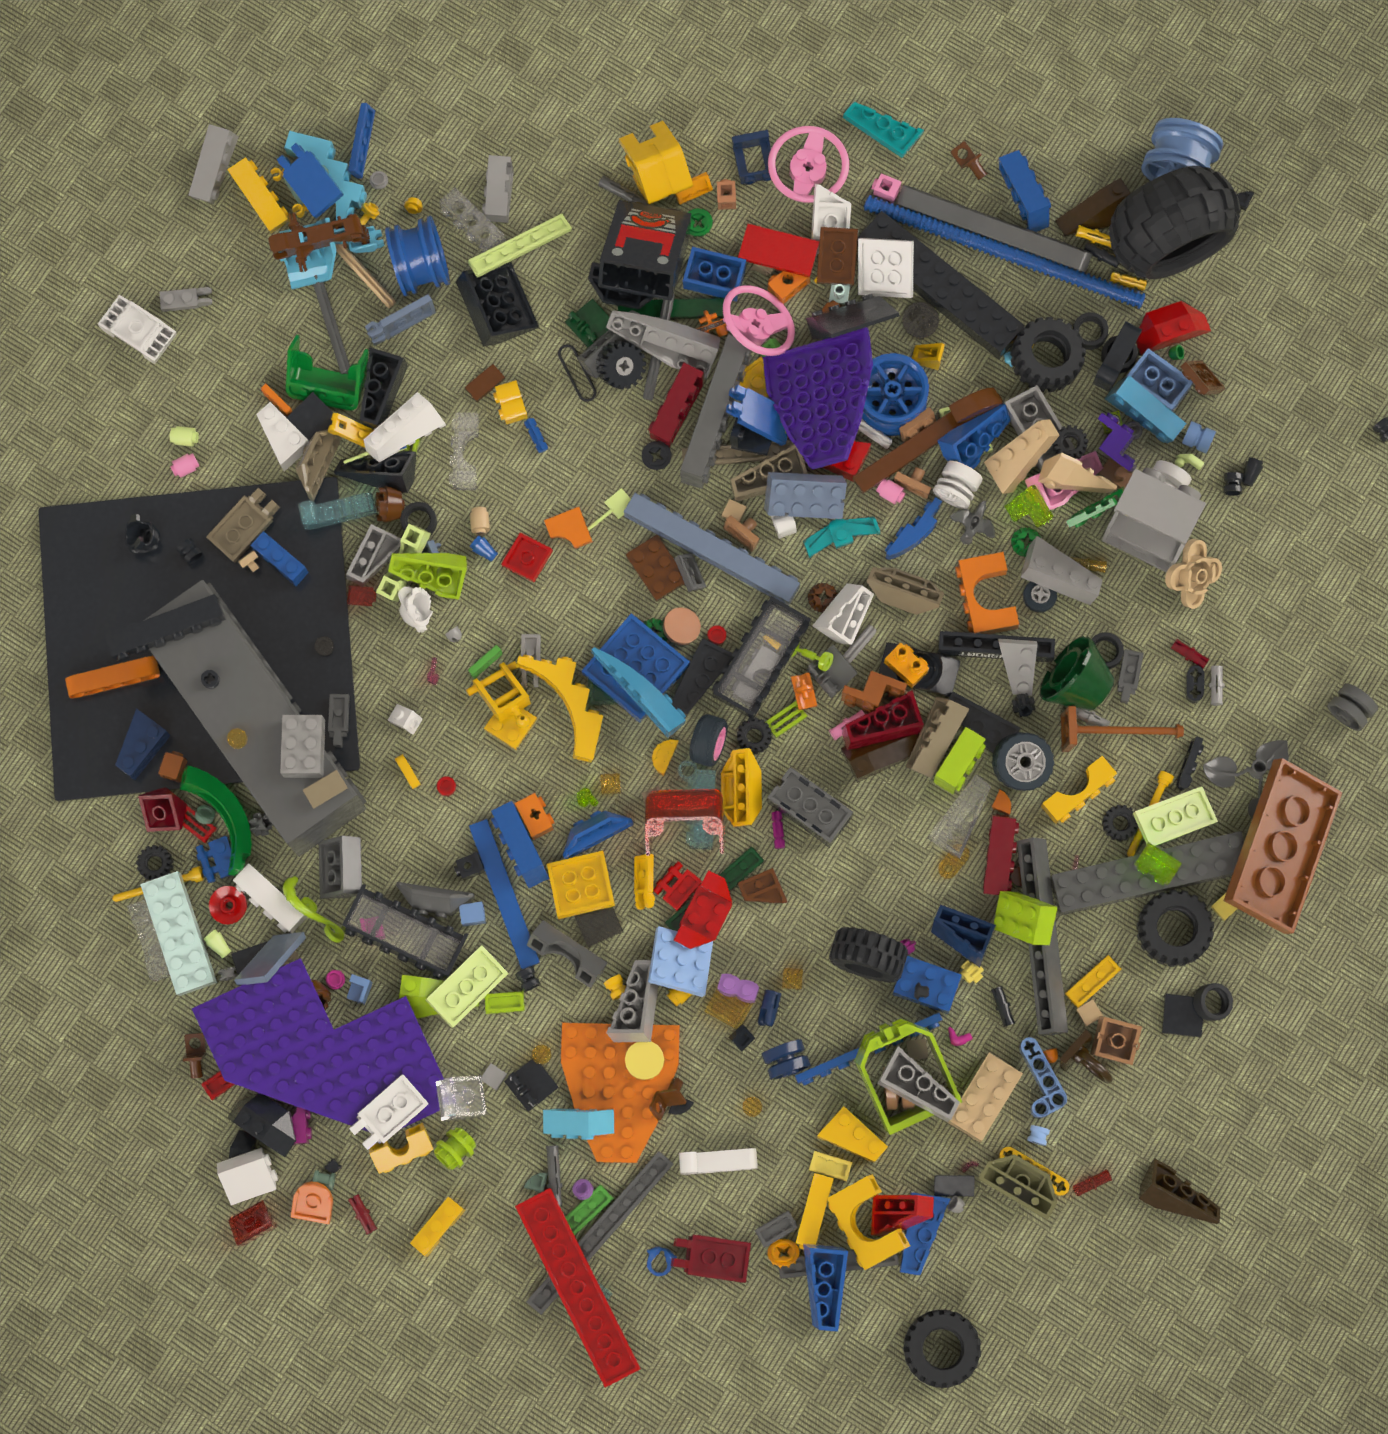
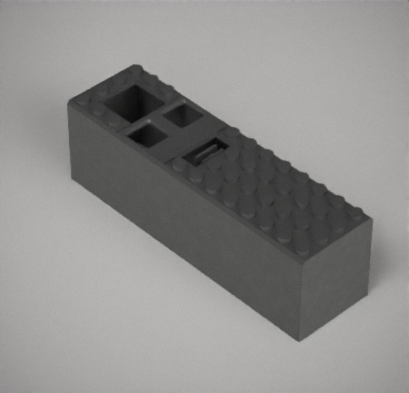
M202 580L146 619L215 594L219 599L226 620L222 621L218 626L205 627L202 632L196 634L189 633L181 640L174 641L173 639L166 642L167 644L162 647H152L149 650L284 841L300 857L367 809L364 805L367 801L350 778L345 779L348 775L339 762L337 764L334 763L337 759L332 752H326L325 749L323 778L338 770L348 789L313 809L303 789L322 778H284L281 775L282 715H300L301 709L296 702H290L293 699L211 583L206 584ZM206 670L215 671L220 678L219 685L214 689L206 688L201 682V675ZM212 675L206 678L208 684H211V681H215Z

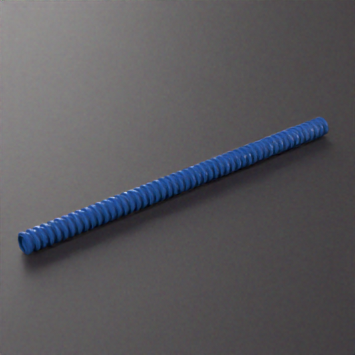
M869 195L866 199L865 211L870 210V213L875 212L876 215L883 211L893 220H897L898 223L901 221L902 224H908L909 227L912 225L913 228L916 229L917 227L920 231L923 229L924 232L929 231V234L940 235V238L951 239V242L962 243V246L968 245L967 247H973V250L979 249V252L984 251V254L995 255V258L1000 257L1001 260L1004 258L1007 262L1011 261L1012 264L1015 262L1018 266L1022 265L1023 268L1025 266L1028 267L1027 269L1029 270L1032 268L1034 272L1036 270L1040 274L1043 272L1044 275L1048 274L1051 278L1054 276L1055 279L1059 278L1060 281L1071 282V285L1082 286V289L1093 290V293L1104 294V297L1110 296V299L1115 298V301L1121 300V303L1126 302V305L1132 304V307L1137 306V309L1142 307L1146 297L1145 293L1140 294V291L1134 292V289L1129 290V287L1123 288V285L1118 286V283L1112 284V281L1106 282V279L1101 280V277L1096 278L1095 275L1092 277L1090 273L1085 274L1084 271L1081 273L1078 269L1074 270L1072 267L1070 269L1067 265L1057 264L1056 261L1053 263L1050 259L1049 261L1045 257L1042 259L1041 256L1037 257L1034 253L1031 255L1030 252L1026 253L1023 249L1020 251L1019 248L1014 249V246L1003 245V242L992 241V238L981 237V234L975 235V232L970 233V230L964 231L965 229H959V226L948 225L947 222L937 221L936 218L932 219L931 216L928 218L925 214L922 216L920 212L917 214L916 211L913 210L911 212L910 209L906 210L903 206L900 208L899 205L895 206L894 203L889 204V201L883 202V199L878 200V197L872 198V195Z

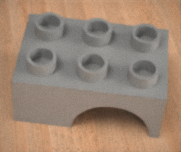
M1145 468L1143 472L1135 469L1114 509L1115 513L1102 541L1167 573L1168 569L1176 564L1206 503L1199 500L1201 497L1200 492L1190 486L1180 485L1176 489L1164 483L1166 477L1155 469Z

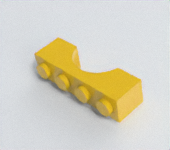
M1103 756L1087 767L1085 771L1087 786L1081 793L1065 795L1057 791L1042 803V809L1055 824L1059 821L1064 823L1071 817L1069 813L1074 809L1079 811L1086 805L1084 801L1089 797L1094 799L1101 793L1099 789L1103 786L1107 788L1116 781L1114 778L1117 772Z

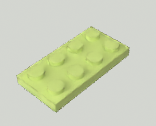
M1202 786L1133 813L1148 849L1218 822Z
M481 945L425 1000L453 1028L509 973Z

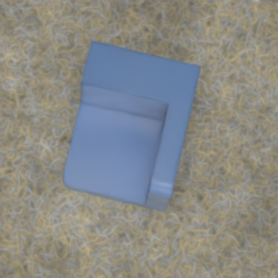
M483 902L459 906L463 927L486 923Z
M352 974L349 981L351 986L347 999L365 1005L373 982Z

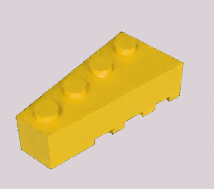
M245 157L227 170L272 234L289 222L287 218L289 213L284 206L279 207L277 204L279 199L274 191H268L266 188L268 183L263 175L259 177L255 172L258 168L252 160L248 161Z

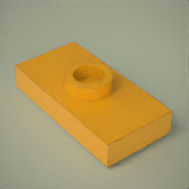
M706 172L691 178L693 187L675 194L679 205L713 190Z

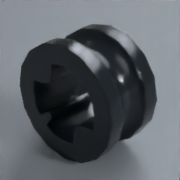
M206 670L201 675V682L206 688L214 689L219 685L220 678L215 671ZM212 675L215 681H211V684H208L206 678Z

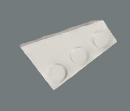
M269 402L256 415L285 472L303 455L304 447L308 445L309 441Z

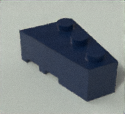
M136 708L115 765L133 780H136L171 735Z
M940 904L934 918L931 933L980 968L996 925Z

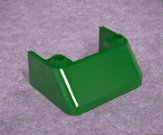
M296 334L287 351L286 393L288 396L304 401L313 392L326 406L350 411L355 410L360 403L367 376L369 350H364L358 363L350 366L348 374H341L340 372L313 367L312 357L306 352L299 351L300 335Z

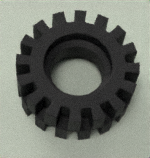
M1068 425L1066 428L1065 426L1061 427V430L1057 431L1059 437L1052 444L1053 452H1056L1055 455L1064 453L1075 459H1080L1085 454L1088 446L1086 433L1083 434V429H1077L1078 426L1075 425L1074 428L1071 425ZM1067 437H1072L1077 441V447L1073 450H1068L1063 446V440Z
M749 718L748 721H743L742 725L738 728L737 741L742 749L750 748L752 753L758 754V752L762 753L765 749L767 750L771 743V728L762 719L754 718L751 720ZM752 729H757L762 734L761 740L757 743H752L747 739V733Z
M1116 805V807H1111L1104 815L1102 821L1103 831H1106V835L1110 836L1112 840L1126 841L1135 834L1138 824L1131 807L1127 808V805ZM1117 816L1125 817L1128 821L1127 828L1124 830L1116 829L1113 825L1114 818Z
M152 845V847L147 846L146 850L142 849L140 851L142 853L141 855L138 854L136 864L138 865L137 870L144 878L151 881L171 874L170 870L173 869L172 863L174 862L171 854L161 846ZM158 856L162 860L161 867L155 871L150 870L148 867L149 859Z

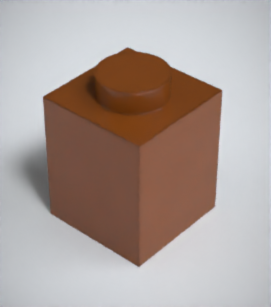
M165 752L158 774L163 778L180 783L187 760L179 752Z

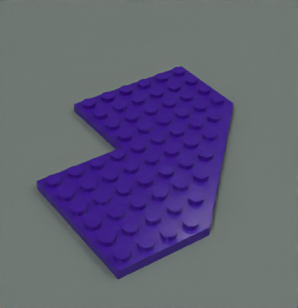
M299 958L280 967L268 982L241 985L192 1008L224 1080L350 1126L358 1121L357 1113L402 1074L428 1102V1105L402 1128L455 1104L406 996L333 1029L304 963ZM363 1127V1128L361 1129V1130H364V1131L369 1132L365 1127Z

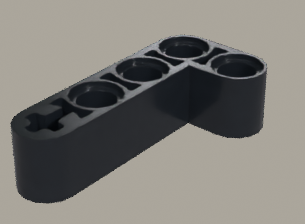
M1125 321L1107 357L1099 368L1092 383L1093 385L1110 392L1142 332L1141 328Z

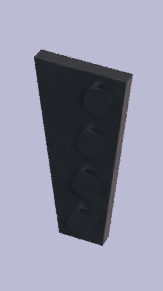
M702 638L672 700V706L675 709L679 708L687 715L721 675L726 664L729 665L731 663L733 653Z
M954 691L949 697V700L969 708L961 725L984 737V745L992 753L995 751L996 745L1000 743V740L1007 737V735L1019 732L1021 729Z

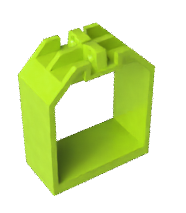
M901 1018L891 1022L892 1026L886 1023L879 1025L880 1031L877 1033L871 1031L865 1034L854 1060L881 1123L889 1135L927 1119L934 1114L916 1105L914 1109H907L887 1119L864 1066L870 1052L914 1032L925 1035L949 1089L948 1092L962 1103L933 1033L922 1026Z

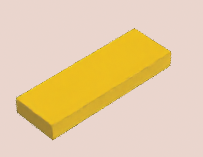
M1107 955L1069 989L1065 995L1079 1008L1121 971V968Z

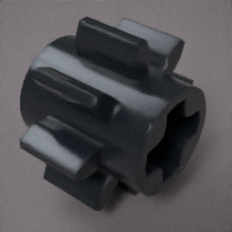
M1027 693L1018 694L1015 700L1011 701L1014 714L1019 713L1020 717L1030 716L1032 711L1036 710L1034 697L1029 698Z

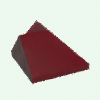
M167 787L138 796L147 832L182 829L187 803Z

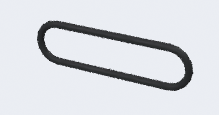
M568 344L561 346L558 350L559 359L564 369L566 370L579 398L585 402L592 401L596 397L597 392L588 373L581 365L594 391V394L590 399H585L581 396L561 356V350L565 347H570L574 351L576 357H578L579 355L576 349L572 345Z

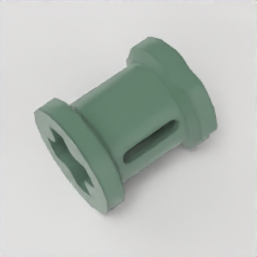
M315 1170L313 1182H319L333 1191L336 1174H325Z

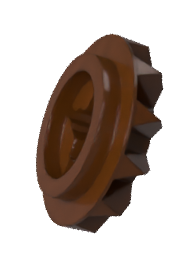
M818 583L809 591L808 602L815 611L823 613L838 595V592L834 586L828 583ZM823 591H825L826 596L829 598L825 599L823 604H821V599L818 595H822Z

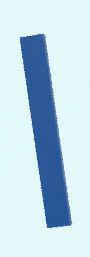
M488 820L469 826L521 969L540 964L536 951L527 946L530 934Z

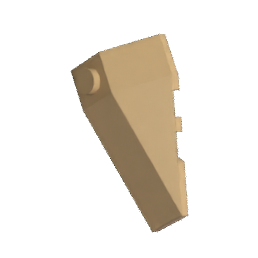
M1064 453L1045 460L1038 482L1043 483L1049 489L1109 493L1117 490V485L1103 476H1095L1093 474L1094 470L1083 468L1082 462Z

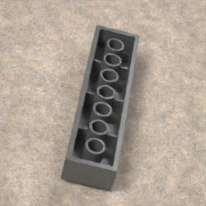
M728 334L680 469L681 483L703 489L704 484L709 482L711 475L709 473L710 466L714 467L717 458L715 456L716 449L720 450L722 432L726 433L728 416H732L726 412L727 405H732V402H734V398L729 396V391L731 388L735 389L736 385H740V382L743 383L746 375V365L749 366L752 358L751 350L743 346L732 335Z

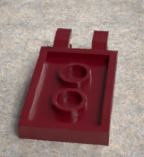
M694 1234L688 1236V1240L674 1238L673 1246L687 1248L685 1260L671 1259L672 1267L684 1268L686 1275L746 1283L751 1243Z

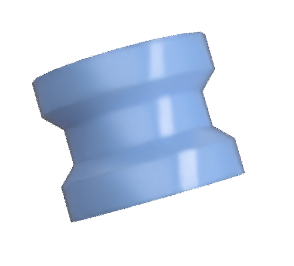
M1031 1125V1134L1028 1136L1027 1141L1046 1146V1136L1049 1135L1050 1130Z

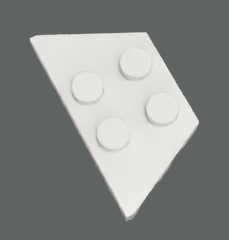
M815 184L811 239L820 241L821 227L850 228L851 203L821 185Z

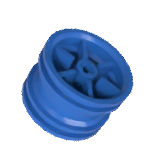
M431 215L427 216L426 221L419 218L418 225L408 230H402L399 224L394 225L393 230L390 227L385 228L394 272L405 297L409 296L410 291L413 294H417L418 286L429 282L434 283L437 288L441 287V283H445L446 286L450 285L443 247Z
M896 353L883 354L873 359V367L862 419L866 424L886 436L901 435L900 427L912 421L926 410L929 383L926 373L919 363L908 356ZM895 374V379L890 380L888 375ZM876 382L879 384V387H872V384ZM907 382L912 384L911 387H905L904 385ZM907 400L912 401V405L906 406L905 402ZM878 401L879 406H874L872 402ZM889 411H896V414L890 415Z

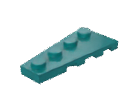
M853 102L843 114V118L901 158L905 156L924 132V129L919 127L918 129L909 126V123L904 121L902 123L898 122L889 115L878 114L876 110Z

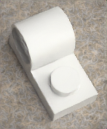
M785 513V516H771L779 539L797 533L794 518L788 517L787 513Z

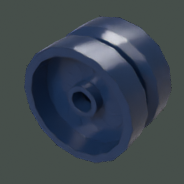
M802 1039L781 1044L761 1053L765 1064L777 1063L767 1070L770 1080L789 1077L811 1066L808 1056L801 1055L795 1057L805 1050Z

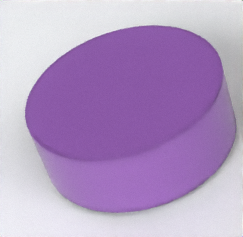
M580 1179L574 1183L572 1191L578 1199L586 1200L592 1195L593 1186L588 1180Z

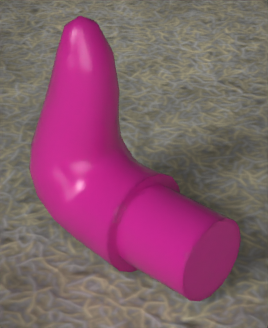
M948 1027L952 1045L961 1046L973 1040L970 1033L957 1037L953 1028Z

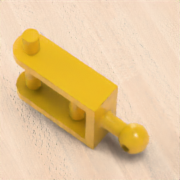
M515 661L508 665L504 662L500 663V670L481 681L477 678L472 680L473 686L466 689L467 694L471 696L478 692L500 723L514 715L516 717V724L520 728L529 726L530 718L526 714H522L520 710L529 706L531 702L529 695L511 672L517 668ZM505 676L514 689L493 700L485 687ZM517 695L520 696L499 709L500 705L504 704L505 702L509 701Z

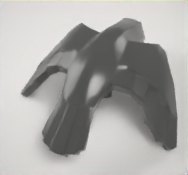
M985 500L977 506L974 513H971L968 509H962L950 515L953 521L960 522L965 526V532L960 537V541L965 545L972 543L973 536L977 532L983 533L989 538L995 537V530L991 520L983 519L986 510Z

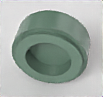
M201 805L197 808L195 818L198 822L210 824L214 820L215 811L213 808L207 805Z

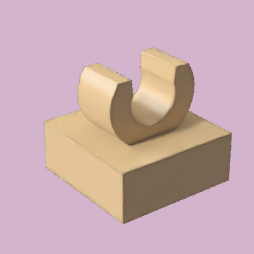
M255 551L250 552L238 561L242 568L248 565L252 572L259 568L254 561L258 558Z

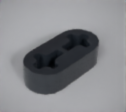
M1192 666L1186 673L1185 695L1191 703L1199 702L1204 695L1205 674L1200 666ZM1194 671H1197V674H1200L1196 682H1194V676L1190 675ZM1194 686H1196V693H1200L1196 698H1193V695L1190 694Z

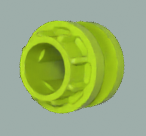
M462 1128L450 1129L446 1133L448 1139L445 1142L439 1140L436 1143L437 1147L434 1149V1155L446 1168L454 1170L456 1167L461 1168L464 1165L462 1158L465 1155L469 1158L474 1155L473 1150L476 1148V1143Z

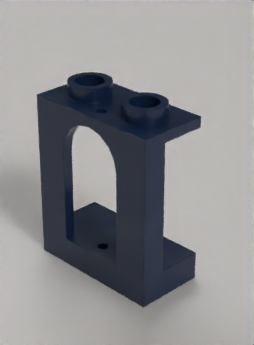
M768 130L733 136L732 147L740 183L751 185L756 181H770L768 158L771 147ZM761 146L765 170L748 173L743 149Z

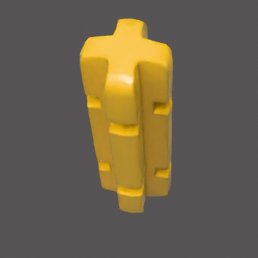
M1112 272L1110 277L1112 283L1119 282L1120 285L1130 288L1137 287L1141 291L1145 290L1147 281L1144 279L1137 280L1136 277L1125 274L1120 275L1118 272Z

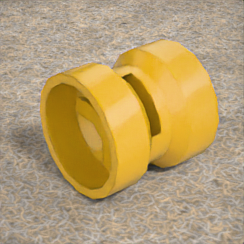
M620 974L613 976L603 983L606 989L611 991L610 996L613 1001L619 999L626 989Z

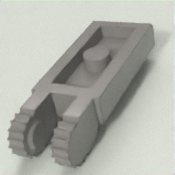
M201 287L198 289L160 292L161 311L195 309L212 305V299L210 298L198 300V296L211 294L212 289Z
M541 634L521 635V657L529 655L534 657L533 660L540 661ZM521 669L522 687H527V673L531 672ZM534 675L533 685L534 687H539V677Z

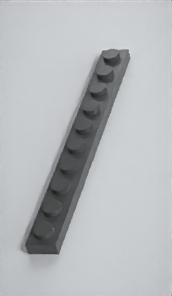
M660 1151L657 1152L578 1242L587 1262L674 1165ZM550 1276L526 1301L540 1315L559 1296Z

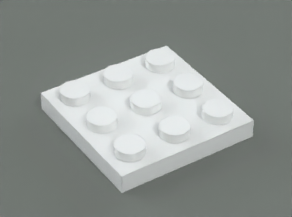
M858 239V295L873 294V296L912 298L914 241Z

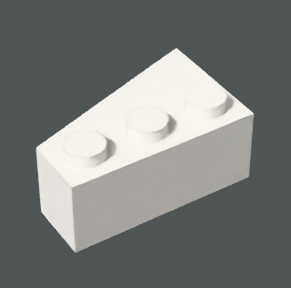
M846 584L812 626L836 643L852 645L874 594L862 585Z

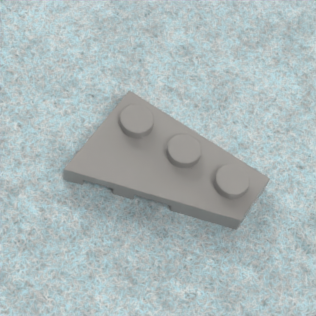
M998 639L1012 694L1027 693L1029 696H1032L1037 641Z

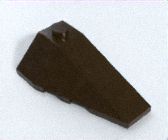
M1154 1158L1140 1185L1139 1199L1157 1209L1218 1224L1220 1222L1221 1208L1203 1193L1195 1192L1190 1187V1182L1187 1180L1183 1182L1175 1175L1176 1171L1172 1167Z

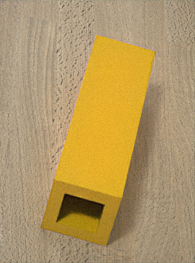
M814 1173L796 1239L799 1249L804 1250L803 1244L816 1245L828 1201L827 1198L829 1197L834 1178Z

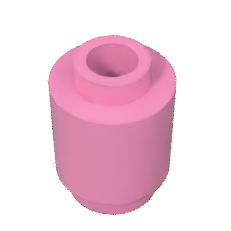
M187 453L172 461L173 465L170 466L175 477L179 475L182 478L196 471L199 464L193 453L190 455Z
M889 479L882 481L876 490L879 496L894 505L897 502L901 503L906 494L903 492V487Z

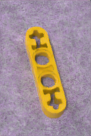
M1005 1147L1000 1151L999 1158L1005 1157L1003 1152L1011 1151V1155H1019L1025 1161L1050 1175L1051 1179L1054 1176L1056 1178L1054 1182L1057 1184L1063 1182L1065 1191L1057 1192V1187L1053 1185L1055 1195L1063 1196L1069 1191V1183L1066 1179L1016 1149Z

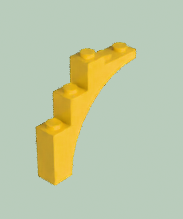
M529 655L519 656L516 667L529 671L543 679L563 700L570 714L574 729L573 759L591 763L594 758L603 715H599L600 712L596 710L585 711L590 689L586 688V685L580 683L572 685L577 662H573V659L569 657L558 658L556 665H554L549 660L541 659V661L533 660L534 657Z

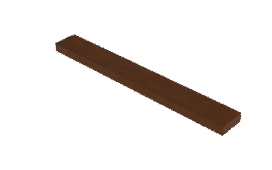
M949 412L855 475L852 480L863 494L939 444L938 440L964 423H957L952 412Z

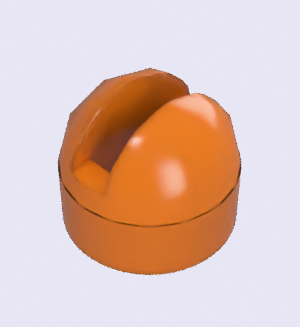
M1057 1048L1043 1051L1049 1063L1057 1061Z

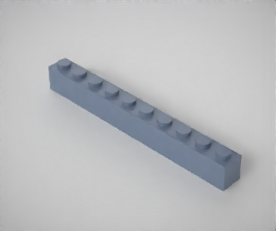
M634 493L624 510V517L769 597L772 596L786 605H790L800 588V583L796 577L792 575L786 576L781 573L782 571L778 567L773 565L770 567L765 564L763 559L748 555L749 553L745 549L733 547L732 543L727 539L723 538L721 540L715 537L716 534L708 529L706 531L702 530L694 521L690 520L688 522L682 519L683 516L675 511L671 513L666 510L667 508L663 504L651 502L648 496L642 493L640 495Z

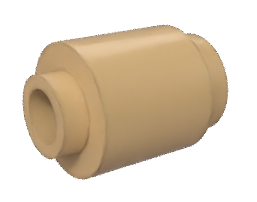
M474 507L471 509V532L475 533L476 536H484L490 531L489 513L485 507Z

